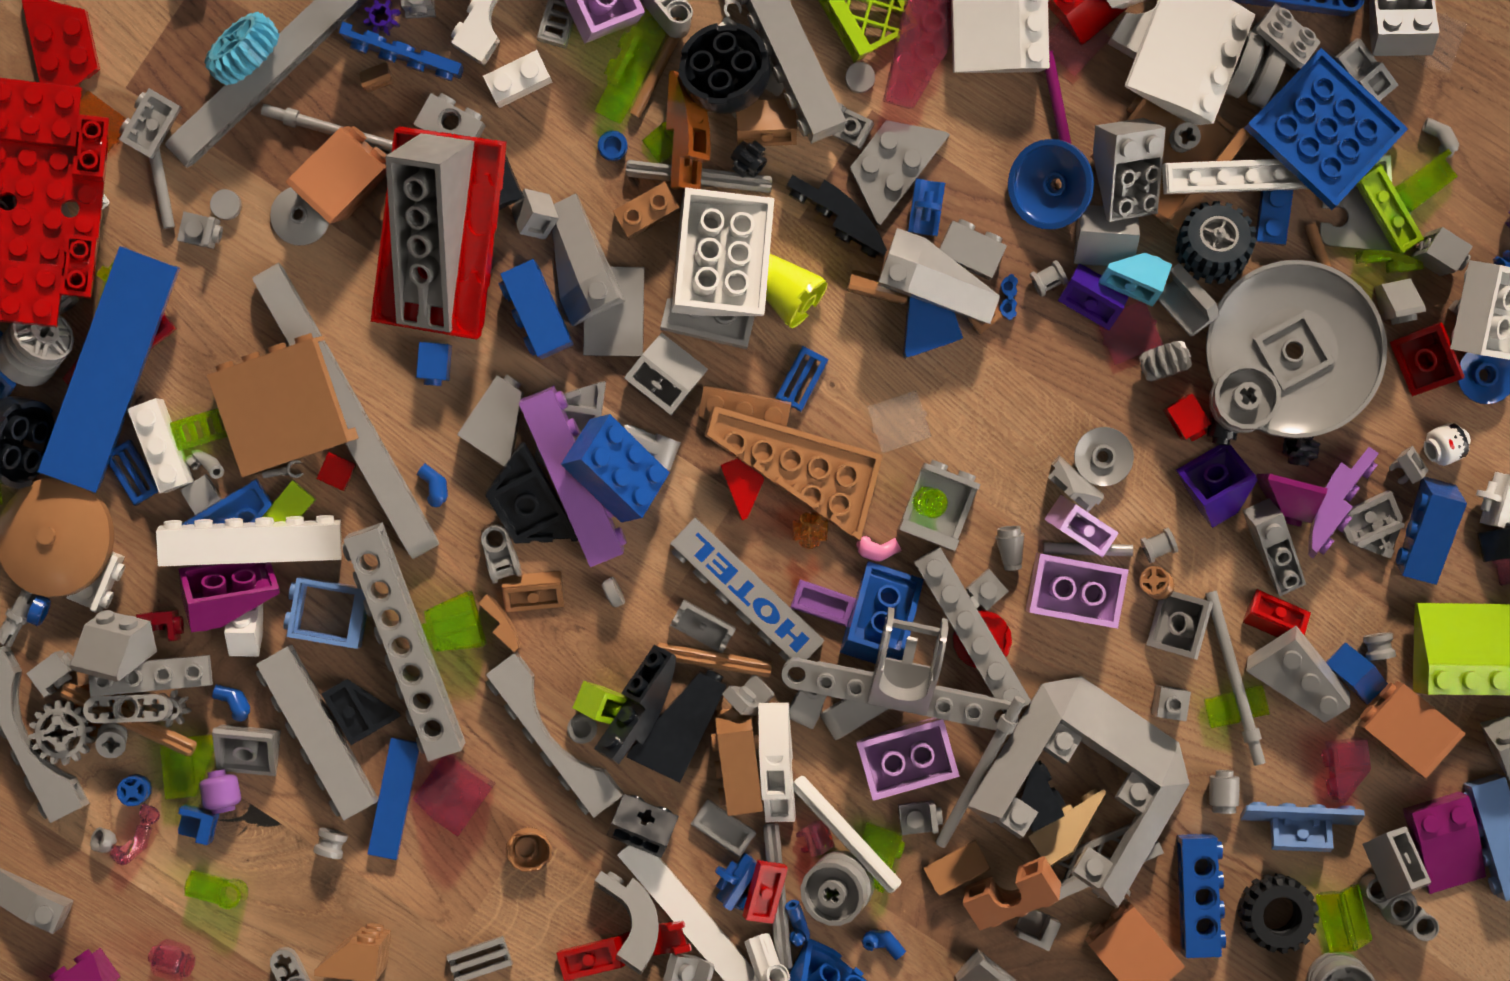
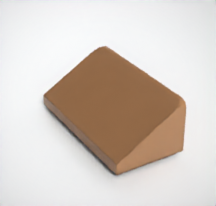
M852 270L847 288L848 292L899 305L906 303L907 295L877 285L880 276Z
M561 571L522 574L519 577L511 575L502 578L505 612L565 607Z
M976 840L923 867L938 896L991 869Z

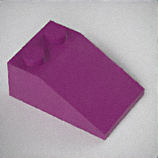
M271 562L211 564L178 568L181 598L191 632L221 628L280 593Z
M1456 792L1403 808L1411 838L1431 880V885L1426 886L1428 894L1486 877L1478 824L1468 795Z

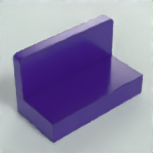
M1078 264L1058 301L1110 330L1124 309L1129 296L1099 284L1100 274L1082 264Z

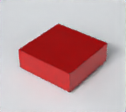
M328 452L316 479L345 491L357 464Z

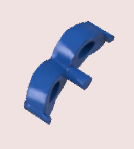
M1009 274V276L1005 277L1000 285L1003 294L1008 298L1002 302L999 309L1001 314L1009 321L1015 318L1017 314L1015 311L1017 302L1014 296L1017 294L1016 285L1018 284V279L1014 274Z

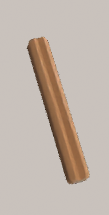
M658 643L657 645L673 653L676 656V662L763 677H770L772 672V662L767 660L667 643Z

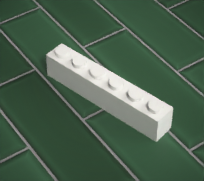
M333 515L316 516V520L304 521L303 516L286 517V521L274 522L272 517L256 518L255 522L243 523L242 518L225 519V523L213 524L211 519H199L190 525H182L180 520L164 521V525H160L156 530L158 566L341 560L342 558L341 519L334 520Z

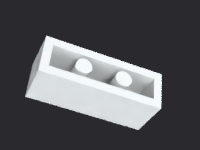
M155 398L128 408L127 410L159 493H169L193 483L194 478L189 465L185 461L186 457L164 399Z

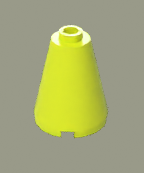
M770 253L766 300L786 325L795 328L809 316L806 311L812 305L814 307L818 305L825 294L828 283L823 277Z

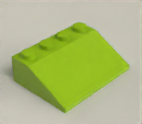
M1415 603L1413 691L1427 695H1510V604Z

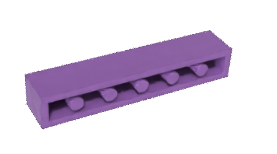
M551 386L522 398L519 402L520 408L589 566L592 567L622 555L624 552L623 545L627 544L621 527L616 528L612 518L615 516L561 465L576 441V436L580 435L574 418L568 419L565 412L568 404L563 392H557L555 386Z

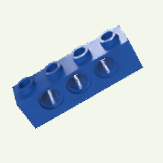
M1213 834L1177 835L1181 953L1185 958L1222 957V948H1226L1225 931L1221 930L1220 920L1225 918L1224 901H1220L1219 889L1224 888L1223 872L1219 871L1218 859L1223 858L1222 842L1218 841V838ZM1200 859H1206L1208 862L1207 869L1202 873H1196L1194 869L1195 863ZM1200 889H1208L1209 896L1204 902H1196L1195 899L1196 893ZM1203 918L1209 919V928L1204 932H1198L1196 929L1198 921Z

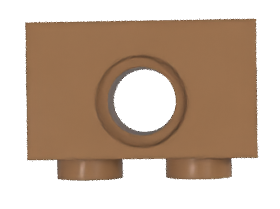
M663 182L613 210V213L628 240L680 212V207L667 184Z

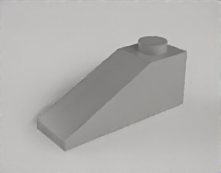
M0 868V906L21 920L51 934L63 927L74 900Z

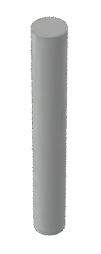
M159 148L154 158H149L163 229H170L175 227Z
M1044 542L1043 554L1099 556L1081 543ZM1111 544L1104 556H1133V545Z

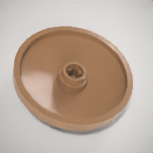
M56 478L32 482L33 485L20 489L9 500L0 516V562L14 583L30 593L46 597H64L76 594L94 583L105 570L110 560L114 545L112 517L104 501L95 492Z

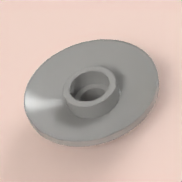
M292 188L281 192L272 204L270 212L272 227L276 234L287 243L299 246L312 244L324 235L329 226V223ZM297 209L303 211V217L300 220H295L293 217Z
M1098 427L1085 433L1078 441L1074 452V462L1079 474L1086 481L1097 486H1111L1122 481L1129 474L1134 461L1133 448L1128 438L1122 432L1110 427ZM1100 451L1107 453V460L1103 463L1097 459Z

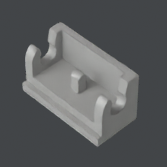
M685 599L670 624L675 629L720 653L724 652L736 630L735 626Z

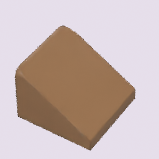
M386 62L363 70L359 74L361 85L368 93L395 82Z

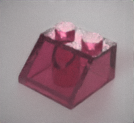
M450 754L441 757L413 797V800L434 821L458 837L496 783L456 755Z

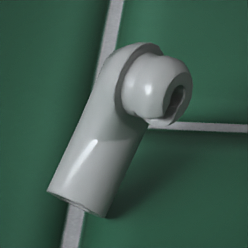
M1428 117L1422 126V131L1439 139L1442 144L1439 147L1440 155L1446 158L1452 157L1459 148V142L1452 128Z

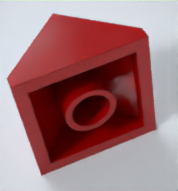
M1442 322L1426 326L1390 342L1412 397L1465 378L1454 350L1450 349L1451 342Z

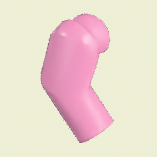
M863 536L861 541L856 543L858 553L863 558L875 562L883 561L902 551L896 538L879 545L871 542L870 537Z

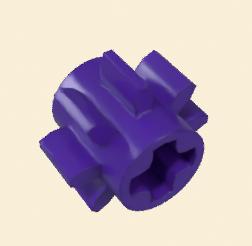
M374 0V6L364 8L369 14V18L363 22L366 26L374 24L372 32L378 34L381 30L387 36H390V29L393 26L400 27L395 17L399 16L401 12L399 9L390 10L392 6L391 0H387L385 4ZM386 13L388 16L387 21L381 20L379 23L376 18L377 14L383 15Z

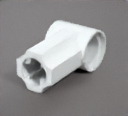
M770 933L758 935L744 941L755 973L753 981H770L769 976L773 981H790V974L787 968L780 964Z

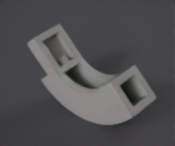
M601 871L594 880V885L621 903L627 910L631 920V932L616 954V959L641 975L654 953L658 939L659 923L655 905L645 888L634 878L631 879L627 887H624L622 885L624 880L611 871L608 874Z

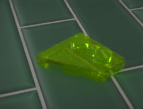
M212 734L187 736V738L197 743L196 749L191 756H185L160 744L165 799L195 797L198 795L200 790L199 783L204 779L214 753Z

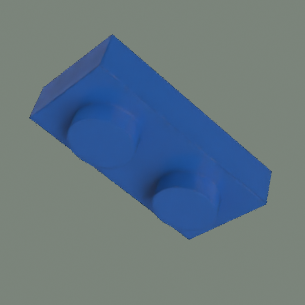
M1293 190L1261 191L1255 234L1256 242L1286 245Z

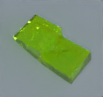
M1361 250L1355 252L1356 264L1386 262V274L1424 269L1423 262L1398 252L1387 250Z
M1264 685L1245 688L1253 718L1270 715ZM1233 691L1204 699L1211 728L1240 723L1241 718Z

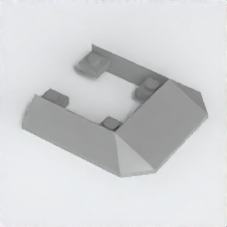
M1082 676L1043 683L1031 700L1032 702L1021 716L1013 733L1007 739L967 807L991 824L996 822L1019 839L1023 838L1038 812L1015 796L1041 752L1044 750L1061 763L1066 764L1071 759L1079 743L1083 742L1128 773L1114 799L1134 811L1136 815L1110 860L1088 846L1084 848L1070 873L1093 888L1091 892L1113 907L1118 908L1190 784L1180 744Z

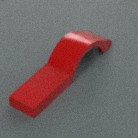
M684 921L659 924L658 939L652 956L667 953L676 955L692 950L691 944L686 943L682 928H685ZM631 931L615 937L559 950L556 954L564 981L624 967L625 964L616 959V954L627 940Z

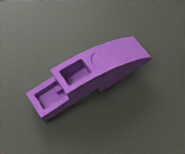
M1371 447L1367 448L1352 469L1341 462L1325 488L1328 489L1327 494L1310 527L1308 555L1311 558H1314L1318 552L1324 555L1334 542L1330 538L1336 529L1342 532L1352 519L1348 514L1353 506L1344 499L1350 502L1360 489L1356 485L1362 476L1368 479L1378 466L1374 461L1379 453Z

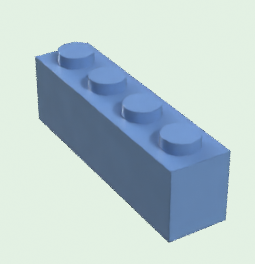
M1496 773L1464 783L1465 792L1463 794L1470 797L1477 820L1480 842L1483 848L1484 865L1488 866L1491 875L1488 878L1489 887L1494 895L1497 894V897L1508 901L1510 900V790L1506 777Z

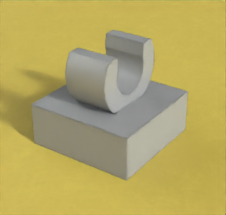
M1413 446L1402 451L1397 460L1389 467L1390 471L1395 468H1402L1405 475L1401 476L1397 481L1399 484H1404L1409 479L1414 484L1423 479L1429 471Z

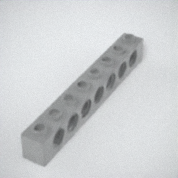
M383 522L349 533L344 538V544H342L343 553L347 561H352L355 572H353L354 582L358 589L362 588L365 595L364 607L369 617L373 616L375 621L374 633L379 644L384 645L386 650L385 662L390 672L394 671L396 676V691L399 698L404 699L407 705L406 717L411 727L415 726L418 737H416V742L420 753H425L429 762L462 751L466 741ZM364 554L374 555L377 558L378 565H368L364 560ZM375 582L385 583L388 587V593H379L375 589ZM394 610L398 614L399 620L390 621L387 619L385 611ZM396 638H405L409 642L410 648L402 649L398 647ZM406 666H416L420 671V675L411 676L407 672ZM416 694H427L431 702L427 704L421 703L417 699ZM427 721H437L441 726V730H431L427 725Z

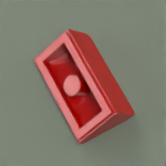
M1256 589L1245 613L1243 623L1277 638L1297 626L1305 636L1311 612Z

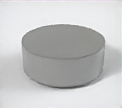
M854 63L846 72V84L855 93H865L874 85L875 72L867 63Z
M222 189L212 196L210 208L218 218L231 220L239 215L242 202L235 192Z
M610 577L604 580L602 587L612 607L617 608L625 604V598L615 578Z
M582 713L576 714L568 723V735L576 743H588L597 733V723Z

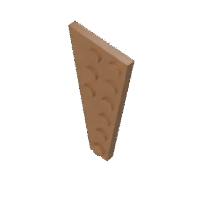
M712 407L704 436L857 541H861L883 457L882 454L720 407Z

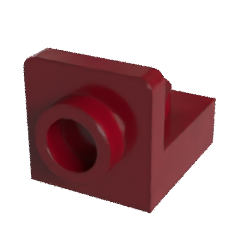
M178 610L136 614V618L151 621L153 631L165 630L164 624H167L169 642L180 640V634L184 633V620L182 616H179Z

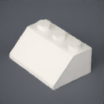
M1469 260L1468 268L1464 274L1465 282L1462 296L1458 303V315L1455 328L1452 331L1450 349L1510 360V267Z

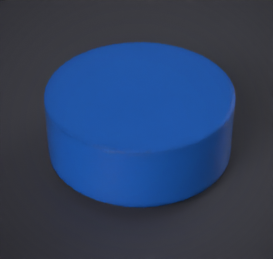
M618 131L605 132L598 141L600 155L611 162L621 160L628 150L627 140L624 135Z
M39 595L35 598L27 615L28 623L35 626L43 623L51 605L49 598Z

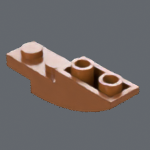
M672 70L669 71L666 130L674 132L670 188L682 191L685 188L701 189L702 162L710 161L711 154L707 110L693 102L685 91L679 72Z

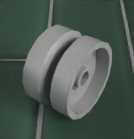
M1249 31L1225 94L1238 98L1248 88V103L1263 108L1269 101L1281 78L1287 58L1271 44L1264 51V38L1257 33Z
M1239 364L1229 368L1214 382L1209 394V408L1214 419L1224 429L1234 433H1250L1260 429L1277 414L1281 404V388L1276 377L1266 368L1256 364ZM1241 394L1248 397V403L1244 404L1242 402L1243 396Z
M833 851L824 855L804 876L800 887L801 900L806 911L816 921L828 926H841L851 922L871 900L875 889L874 877L849 851Z

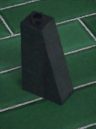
M710 669L706 673L699 671L658 717L643 745L635 742L629 749L626 757L680 783L727 686V683L722 682L724 676Z

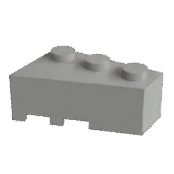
M1297 626L1248 656L1247 672L1323 722H1328L1350 708V692Z

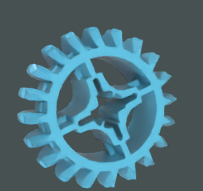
M259 12L249 13L245 17H241L236 23H232L221 36L217 37L218 40L211 45V50L207 52L204 63L206 64L205 67L210 71L209 73L225 85L236 84L239 80H244L247 75H251L256 68H260V64L263 61L267 60V56L273 52V47L278 43L280 34L274 26L275 24L269 17L266 18L263 13Z

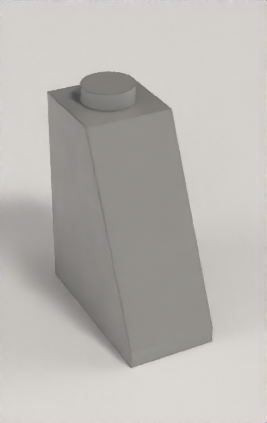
M507 374L504 379L498 375L495 377L457 434L503 466H505L515 451L521 415L519 402L524 397V392L518 389L521 383Z

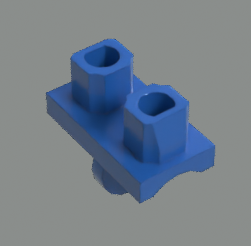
M915 179L908 232L938 236L945 189L944 182Z
M745 852L738 863L731 861L726 869L718 866L715 870V873L721 877L716 884V887L720 889L716 898L730 911L733 908L744 910L748 896L745 889L752 881L757 863L752 856Z

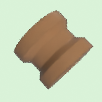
M1159 566L1148 567L1140 576L1139 582L1142 590L1155 600L1166 599L1174 591V579Z

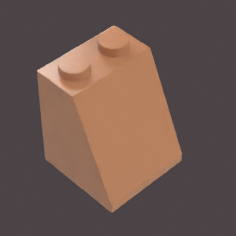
M350 126L340 127L285 182L329 224L348 220L387 175L386 154L377 147L372 148L365 141L367 138L365 134L354 126L352 128Z
M1398 681L1394 684L1389 683L1379 695L1381 699L1374 706L1370 705L1363 711L1360 716L1362 720L1357 726L1409 772L1426 779L1466 733L1404 683Z
M1130 902L1126 905L1121 903L1118 908H1114L1110 912L1111 918L1103 924L1101 922L1097 923L1087 932L1086 943L1118 981H1169L1185 968L1184 964Z

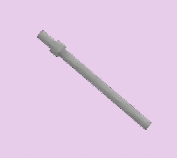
M263 104L261 109V115L283 121V125L293 128L301 126L333 135L340 127H344L302 115L299 110L289 107L285 110ZM364 133L367 137L365 141L371 147L392 152V140Z
M1217 590L1205 593L1207 601L1213 602L1211 616L1244 731H1242L1244 743H1248L1254 766L1264 764L1266 762L1259 741L1262 739L1259 727H1255Z
M1015 696L1006 714L1000 716L996 724L997 730L935 841L938 846L943 848L947 846L968 808V803L984 779L1007 735L1013 733L1018 723L1016 719L1026 703L1023 698Z

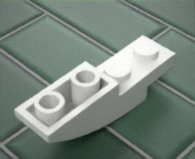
M789 702L759 703L760 781L762 800H764L765 822H795L796 811Z

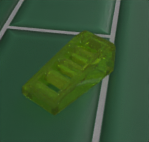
M218 408L170 422L179 451H185L228 437L226 431H222L218 415H220ZM211 418L216 434L211 435L206 419ZM195 422L200 424L203 433L202 438L198 437ZM186 425L192 440L188 442L182 428Z

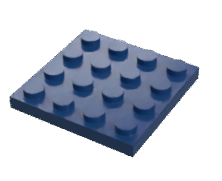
M1322 48L1244 127L1246 131L1331 210L1342 201L1408 130L1400 120Z

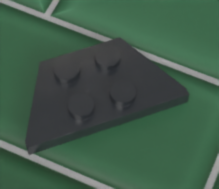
M525 442L521 443L486 490V498L515 544L530 543L532 541L548 543L553 542V539H571V542H577L578 538L564 506Z

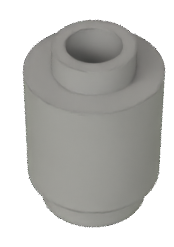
M1216 770V775L1209 777V805H1212L1213 813H1236V806H1239L1240 777L1234 776L1233 770Z

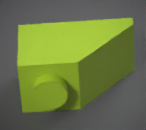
M583 680L572 708L593 720L611 724L627 699L621 693Z

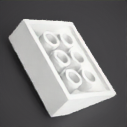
M951 0L953 73L1040 72L1050 68L1048 0Z
M1158 0L1124 87L1185 122L1193 123L1194 125L1214 124L1255 14L1232 0Z
M685 188L681 200L672 313L698 316H764L774 198Z

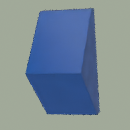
M1344 643L1326 661L1336 676L1366 705L1388 685L1375 665L1347 643Z

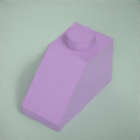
M1062 495L1059 496L1044 519L1102 558L1119 534Z

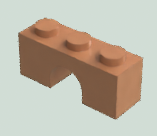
M1045 856L1018 866L1015 881L1018 889L1016 890L1000 888L992 876L966 886L963 905L980 931L988 927H997L1004 921L1015 917H1023L1041 907H1050L1059 901L1061 882Z

